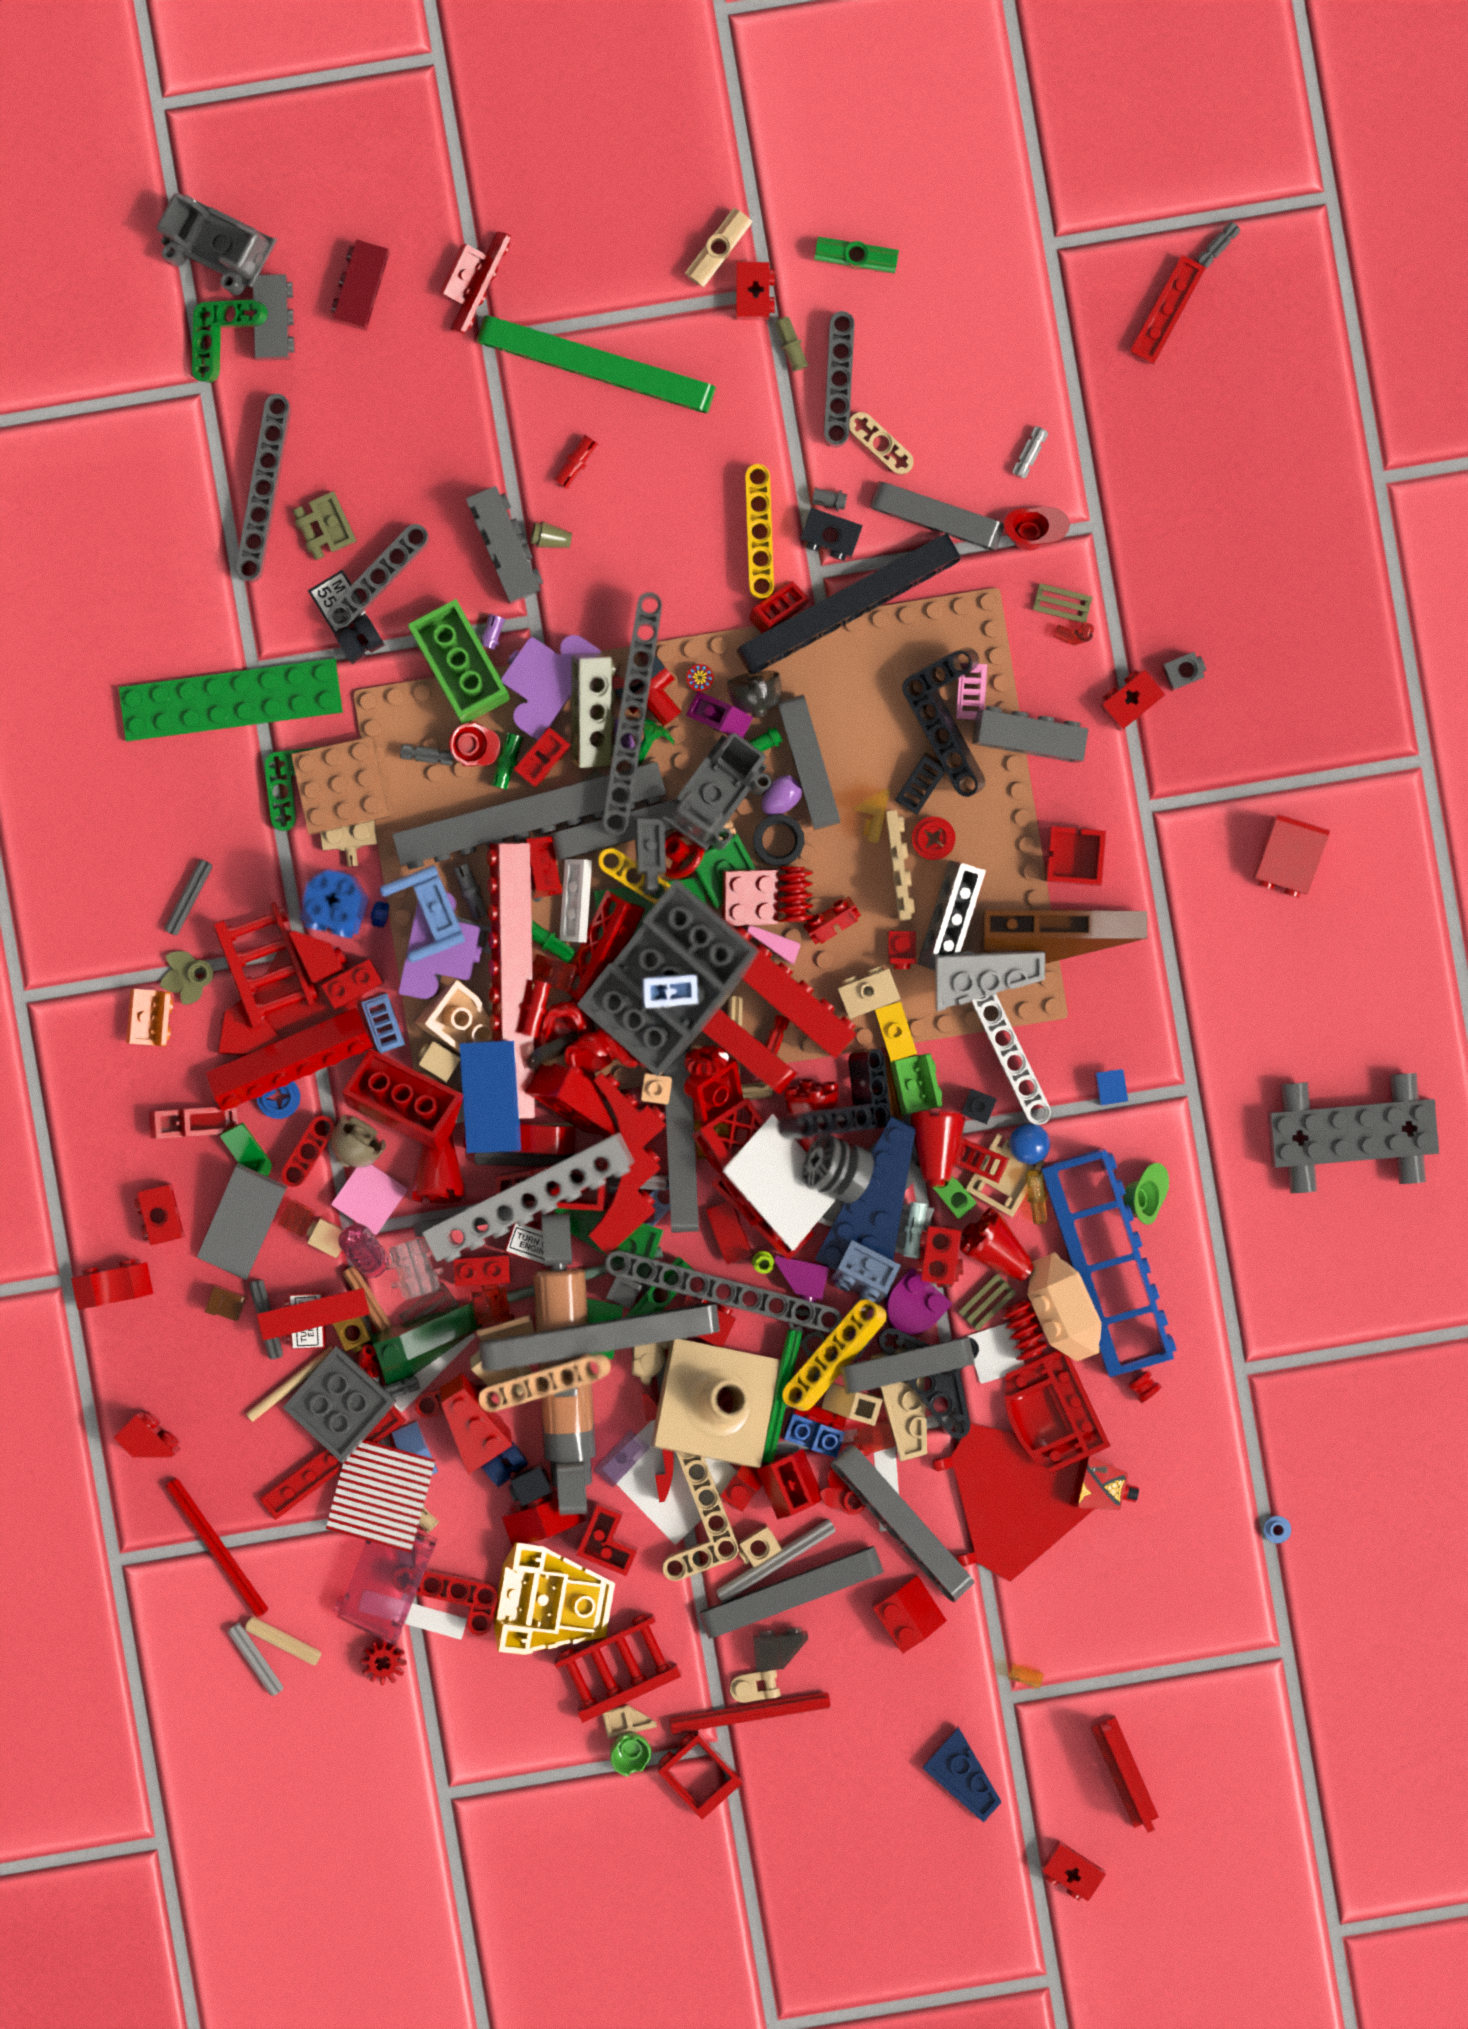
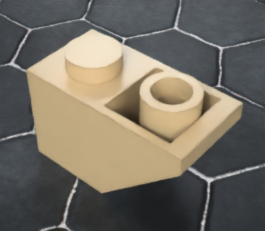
M832 1383L826 1391L822 1409L875 1426L883 1399L882 1397L862 1391L846 1394L844 1386Z

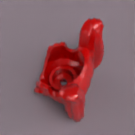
M574 998L568 1002H560L545 1007L547 1012L543 1014L538 1038L533 1037L536 1062H540L548 1055L549 1041L571 1037L578 1033L583 1036L594 1032L592 1018L577 1006L579 1003L577 999Z
M602 1027L596 1032L583 1035L567 1047L565 1051L567 1066L573 1065L583 1071L582 1075L592 1082L597 1093L599 1092V1087L593 1080L596 1077L595 1073L610 1065L615 1058L627 1067L633 1068L639 1064L638 1060Z

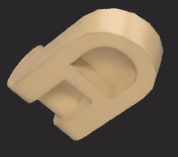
M766 1669L736 1676L730 1684L732 1697L739 1702H751L781 1696L780 1688L776 1687L775 1682L777 1677L776 1669ZM764 1680L766 1689L758 1690L756 1681Z

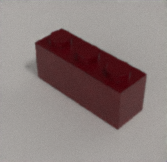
M356 240L355 246L350 245L346 261L350 262L347 272L342 271L338 287L342 288L340 297L334 298L330 313L334 314L333 319L335 322L367 331L390 254L387 248L361 240Z

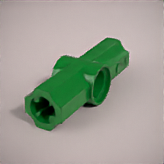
M818 236L814 261L848 266L852 269H867L895 274L899 250L867 245L860 241L849 242ZM853 249H859L863 252L864 258L859 262L852 261L849 257V252Z
M679 1256L671 1264L695 1271ZM667 1270L663 1275L665 1284L671 1286L676 1282L677 1276L675 1272ZM651 1286L625 1317L662 1311L677 1293L667 1290L668 1298L663 1302H657L652 1296V1292L657 1287Z

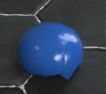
M1027 1123L1018 1126L1011 1133L1008 1145L1011 1155L1017 1161L1034 1165L1046 1159L1050 1150V1139L1048 1133L1041 1126Z

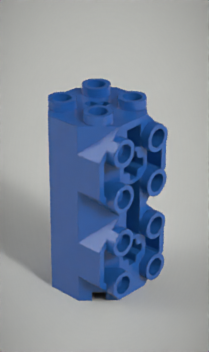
M327 870L308 881L300 920L305 921L304 927L325 932L327 927H330L331 934L352 938L353 933L359 934L369 897L357 877ZM332 898H340V903H333Z

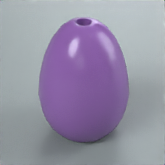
M784 775L774 780L762 798L761 808L763 812L770 816L783 814L792 809L802 796L801 785L790 775Z

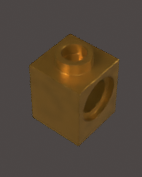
M362 1316L333 1323L345 1351L352 1349L356 1353L362 1350L365 1345H368L367 1341L371 1340L370 1332ZM349 1325H356L360 1329L361 1335L359 1339L352 1340L347 1337L346 1328Z

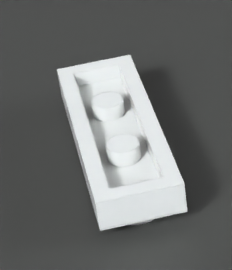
M565 859L559 939L561 941L587 942L592 860Z

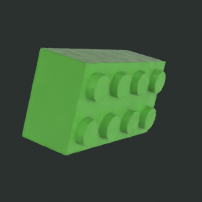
M457 599L408 624L411 635L461 725L510 700L504 684Z

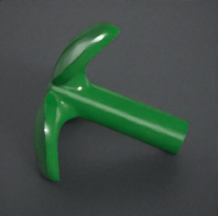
M646 718L638 764H642L653 742L661 736L668 739L672 745L675 743L672 735L666 728L661 725L658 726L654 721Z

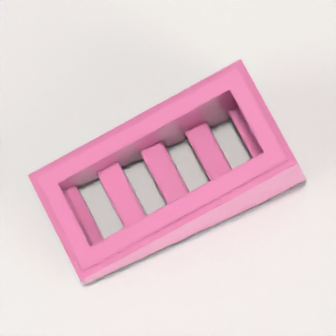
M960 663L962 667H968V663ZM978 664L977 668L969 672L980 673V678H967L964 675L958 679L956 719L976 720L977 712L962 711L963 706H978V711L984 710L987 665ZM964 683L980 684V689H964ZM963 694L979 695V701L963 700Z
M749 926L747 932L794 965L801 946L800 943L757 927Z

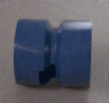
M512 1441L511 1447L481 1467L497 1487H501L511 1479L512 1472H520L529 1462ZM507 1457L509 1461L504 1464L502 1459Z

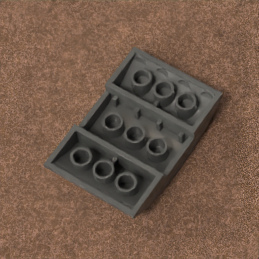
M678 879L672 883L642 921L644 924L615 961L609 963L577 1004L580 1009L657 1077L680 1056L718 1012L744 977L759 952ZM696 975L698 1003L644 1007L642 979L655 976Z

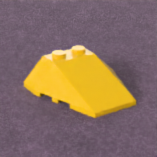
M515 1543L502 1565L498 1599L493 1618L497 1651L525 1655L537 1650L553 1649L564 1644H575L606 1637L615 1583L543 1546Z

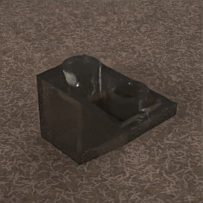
M802 1627L786 1628V1633L776 1634L774 1629L758 1631V1635H753L756 1672L784 1669L808 1641V1631H802Z

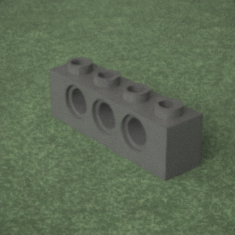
M949 860L917 965L935 970V955L960 954L983 881L984 870Z

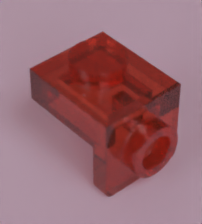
M888 1420L877 1422L875 1426L866 1425L856 1428L858 1435L853 1436L856 1448L863 1451L864 1456L896 1447Z

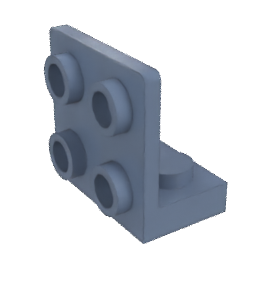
M852 1240L830 1280L835 1282L834 1285L842 1291L849 1292L851 1290L859 1294V1299H866L879 1304L886 1296L901 1265Z

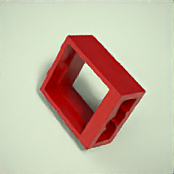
M698 1731L694 1735L691 1732L678 1743L681 1747L674 1754L669 1751L659 1760L658 1773L703 1820L743 1782L742 1778ZM697 1743L728 1775V1778L701 1803L695 1799L669 1770Z

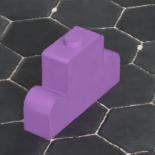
M570 635L562 641L560 655L531 637L522 650L519 652L516 649L507 661L510 667L503 675L502 683L528 701L527 703L520 704L515 709L513 719L522 731L537 741L552 725L571 697V655L602 653L601 650L578 635Z
M446 892L455 912L456 900L452 894ZM419 899L407 954L436 942ZM458 922L466 940L465 942L414 963H410L406 956L398 994L421 999L434 997L439 990V981L436 974L469 980L472 975L474 962L479 963L482 947L478 946L481 932L480 927Z

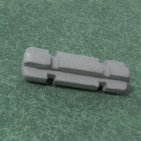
M1038 426L1033 428L1030 434L1031 440H1027L1018 457L1020 459L1019 463L1016 462L1012 469L1014 475L1023 479L1027 477L1030 471L1029 465H1033L1042 448L1041 442L1044 443L1048 436V432Z

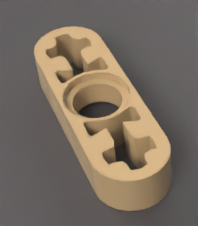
M858 412L850 418V433L896 475H905L910 472L914 462L912 455L870 415ZM856 419L859 421L866 419V427L870 431L873 430V427L878 430L872 434L869 442L864 439L868 436L864 430L861 429L858 432L855 430L856 423L854 421ZM884 436L889 441V447L885 451H877L874 448L873 441L876 437ZM893 446L898 448L894 454L899 458L907 457V468L901 466L897 469L895 467L896 460L892 456H890L889 460L884 458V456L891 452Z

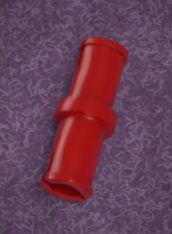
M584 434L573 453L566 456L568 460L557 476L554 477V480L569 489L570 484L579 471L585 469L586 461L599 444Z
M534 981L530 1002L525 1007L527 1014L521 1034L538 1038L543 1014L547 1012L545 1006L551 984Z

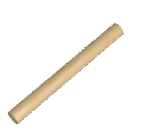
M330 1345L248 1411L246 1415L252 1422L311 1376L334 1347Z

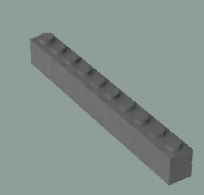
M657 762L637 767L631 810L636 808L635 803L645 801L646 805L661 802V796L666 795ZM632 769L618 772V774L627 776L631 773ZM610 775L394 833L392 835L402 867L408 866V870L423 867V861L432 858L437 863L451 859V853L460 851L461 856L477 852L476 846L487 844L489 848V844L503 843L502 839L513 837L514 841L529 838V832L540 830L541 834L556 830L555 825L566 822L567 827L583 823L582 817L592 815L593 820L604 817ZM622 788L616 789L612 794V799L616 803H623L628 797L627 791Z

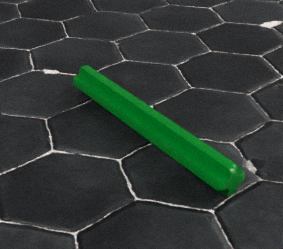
M788 1329L762 1462L771 1463L774 1461L786 1408L782 1394L785 1386L793 1377L802 1333L798 1330Z

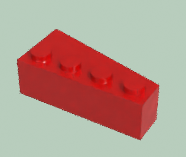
M598 1156L596 1159V1165L600 1170L605 1171L608 1169L609 1164L605 1157ZM559 1163L500 1174L495 1177V1195ZM575 1168L572 1171V1178L574 1181L582 1183L584 1173L580 1169ZM609 1176L604 1178L605 1184L594 1190H591L589 1186L581 1189L582 1195L570 1202H567L565 1198L556 1202L557 1208L599 1211L608 1208ZM549 1181L548 1190L550 1193L558 1195L560 1186L555 1181ZM525 1193L524 1195L525 1204L534 1207L536 1203L534 1195L531 1193Z

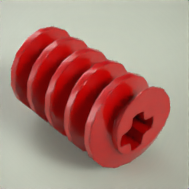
M778 867V869L786 872V874L778 877V880L786 882V885L778 888V891L786 893V896L778 899V902L786 904V907L779 909V913L786 915V918L780 919L779 922H805L812 919L813 915L805 912V910L812 908L813 904L805 901V899L812 897L813 893L805 890V888L812 886L813 882L806 880L805 877L812 875L813 871L805 867Z
M1023 1300L1001 1308L1007 1309V1312L1001 1316L1002 1319L1011 1320L1005 1326V1329L1015 1331L1008 1337L1009 1340H1018V1343L1012 1349L1021 1350L1022 1352L1016 1357L1017 1361L1042 1354L1045 1351L1041 1350L1047 1346L1046 1341H1038L1043 1336V1331L1034 1330L1040 1325V1322L1038 1320H1030L1036 1315L1035 1310H1027L1032 1305L1030 1300Z

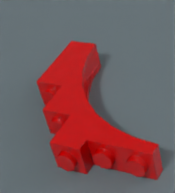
M600 1072L593 1080L607 1097L617 1117L621 1136L635 1161L628 1166L630 1171L620 1176L611 1204L602 1219L588 1233L589 1237L608 1256L656 1211L652 1206L656 1201L645 1190L640 1193L638 1189L661 1168L657 1163L661 1160L660 1157L650 1147L647 1150L643 1147L666 1126V1123L663 1121L666 1116L656 1105L650 1108L646 1104L638 1111L636 1107L639 1103L629 1093L624 1096L617 1087L620 1083L610 1072L606 1076Z

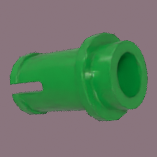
M768 727L767 732L747 742L761 752H764L775 745L779 747V743L783 742L776 727L772 729Z

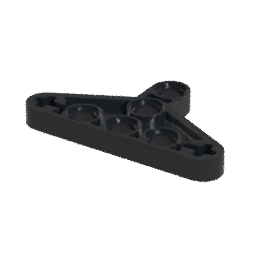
M894 1328L883 1329L877 1337V1344L885 1355L896 1352L893 1346H885L886 1334L896 1335L897 1338H895L894 1343L898 1348H901L903 1344L907 1347V1349L899 1352L929 1345ZM969 1337L975 1359L979 1353V1345L977 1341ZM964 1367L951 1370L947 1374L937 1373L928 1375L931 1385L926 1391L918 1389L916 1383L918 1378L907 1380V1384L946 1434L953 1438H963L969 1433L970 1421L959 1372ZM938 1397H944L947 1401L948 1406L943 1412H937L933 1407L934 1400ZM953 1408L957 1413L951 1414L954 1420H962L963 1422L960 1426L961 1432H952L951 1428L954 1425L950 1419L942 1420V1417L949 1415Z

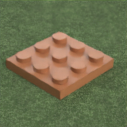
M372 737L291 754L309 835L390 818Z

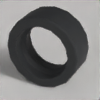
M783 814L770 815L764 818L757 825L753 835V847L758 857L765 863L773 866H785L795 861L802 853L805 843L804 832L800 824L792 817ZM774 824L785 825L794 834L795 843L793 849L784 856L771 855L763 846V834L768 827Z

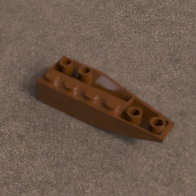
M983 911V953L1045 952V964L1147 939V911Z

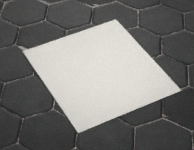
M772 1114L723 1171L786 1244L794 1250L836 1199L828 1194L819 1193L817 1190H812L805 1186L802 1179V1168L807 1153L795 1139H784L780 1136L777 1128L778 1119Z
M653 1420L621 1449L602 1470L676 1545L702 1519L676 1452H673L674 1466L670 1490L665 1502L659 1503L655 1473L665 1472L662 1449L651 1447L655 1420ZM705 1458L718 1493L721 1495L736 1473V1470L727 1462ZM694 1464L689 1469V1474L693 1478H700L705 1472L703 1466L699 1464ZM703 1490L699 1494V1500L702 1503L708 1504L714 1499V1494L710 1490Z

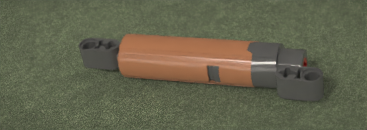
M569 1213L542 1214L545 1266H550V1268L538 1270L533 1274L536 1332L588 1323L585 1271L581 1268L567 1267V1265H572ZM590 1354L538 1363L539 1371L590 1356ZM566 1369L565 1376L572 1382L574 1378L573 1373ZM541 1377L542 1387L548 1389L549 1383L547 1379ZM592 1382L541 1397L544 1459L550 1461L551 1485L558 1487L560 1515L587 1514L586 1486L592 1484L591 1458L596 1456Z

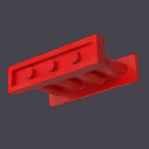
M276 901L270 903L272 911L270 914L235 927L231 925L226 927L224 920L215 923L213 926L252 1029L263 1024L261 1018L266 1017L265 1014L302 1000H306L308 1008L314 1006L313 999L317 998L312 982L306 983L284 925L285 922H288L283 906L278 907ZM274 923L277 924L281 939L243 953L235 951L232 942L236 941L237 937ZM286 948L292 964L251 978V976L245 977L242 967H245L246 963ZM296 974L301 987L300 990L262 1004L261 1002L255 1003L252 993L256 992V988Z
M647 1613L641 1614L632 1619L633 1624L576 1651L569 1648L557 1654L559 1659L555 1660L554 1663L556 1669L564 1665L566 1666L583 1702L581 1703L582 1708L578 1709V1716L582 1723L681 1677V1671L677 1663L671 1666L670 1662H666L649 1625L656 1622L654 1614L648 1616ZM638 1630L657 1667L655 1669L656 1673L647 1678L645 1674L641 1673L625 1639V1636ZM615 1642L632 1678L630 1680L632 1685L623 1689L617 1686L600 1648ZM589 1653L607 1689L605 1692L607 1696L598 1701L595 1697L592 1698L575 1661Z

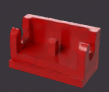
M552 837L529 838L524 842L530 843L532 898L563 893L552 846Z

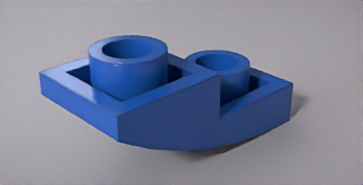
M791 1412L782 1438L836 1458L846 1432Z

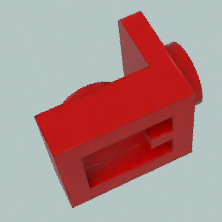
M888 931V964H894V969H910V964H916V931Z

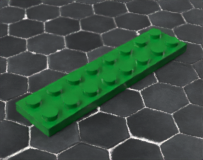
M336 658L119 687L126 742L343 713Z

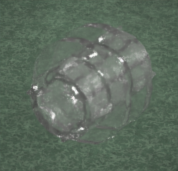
M421 1237L389 1247L391 1262L384 1266L386 1270L396 1269L399 1280L391 1282L390 1285L391 1288H400L403 1299L408 1300L439 1290L440 1286L437 1275L444 1272L443 1267L432 1268L429 1257L434 1255L429 1250L425 1238Z

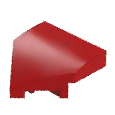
M240 1000L223 1013V1018L220 1021L221 1031L217 1054L246 1056L276 1043L280 1037L265 1018H261L263 1022L261 1026L252 1029Z

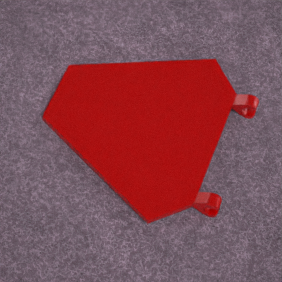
M970 1423L969 1433L960 1439L951 1456L932 1461L933 1468L937 1472L954 1468L974 1552L957 1555L956 1560L962 1567L979 1563L1009 1582L1015 1579L1094 1510L1070 1506L1080 1461L1056 1472L1049 1473L1045 1470V1467L1038 1464L1028 1455L1013 1432Z

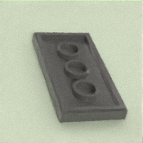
M238 1163L197 1258L247 1280L288 1186Z

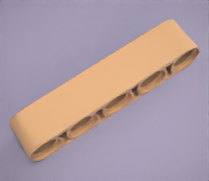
M593 1354L500 1382L482 1390L479 1396V1403L484 1410L494 1412L588 1384L606 1376L610 1370V1362L602 1354ZM591 1361L597 1364L598 1374H594L591 1371ZM566 1369L573 1373L574 1378L572 1382L565 1376ZM541 1377L547 1379L549 1383L548 1389L542 1387ZM516 1384L522 1386L524 1390L523 1397L517 1394ZM492 1391L499 1396L498 1404L493 1402L491 1398Z

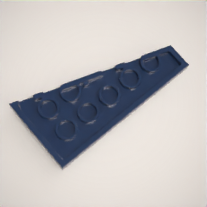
M891 1115L871 1152L873 1172L867 1188L856 1201L843 1204L814 1260L836 1270L852 1240L892 1261L894 1260L915 1127Z

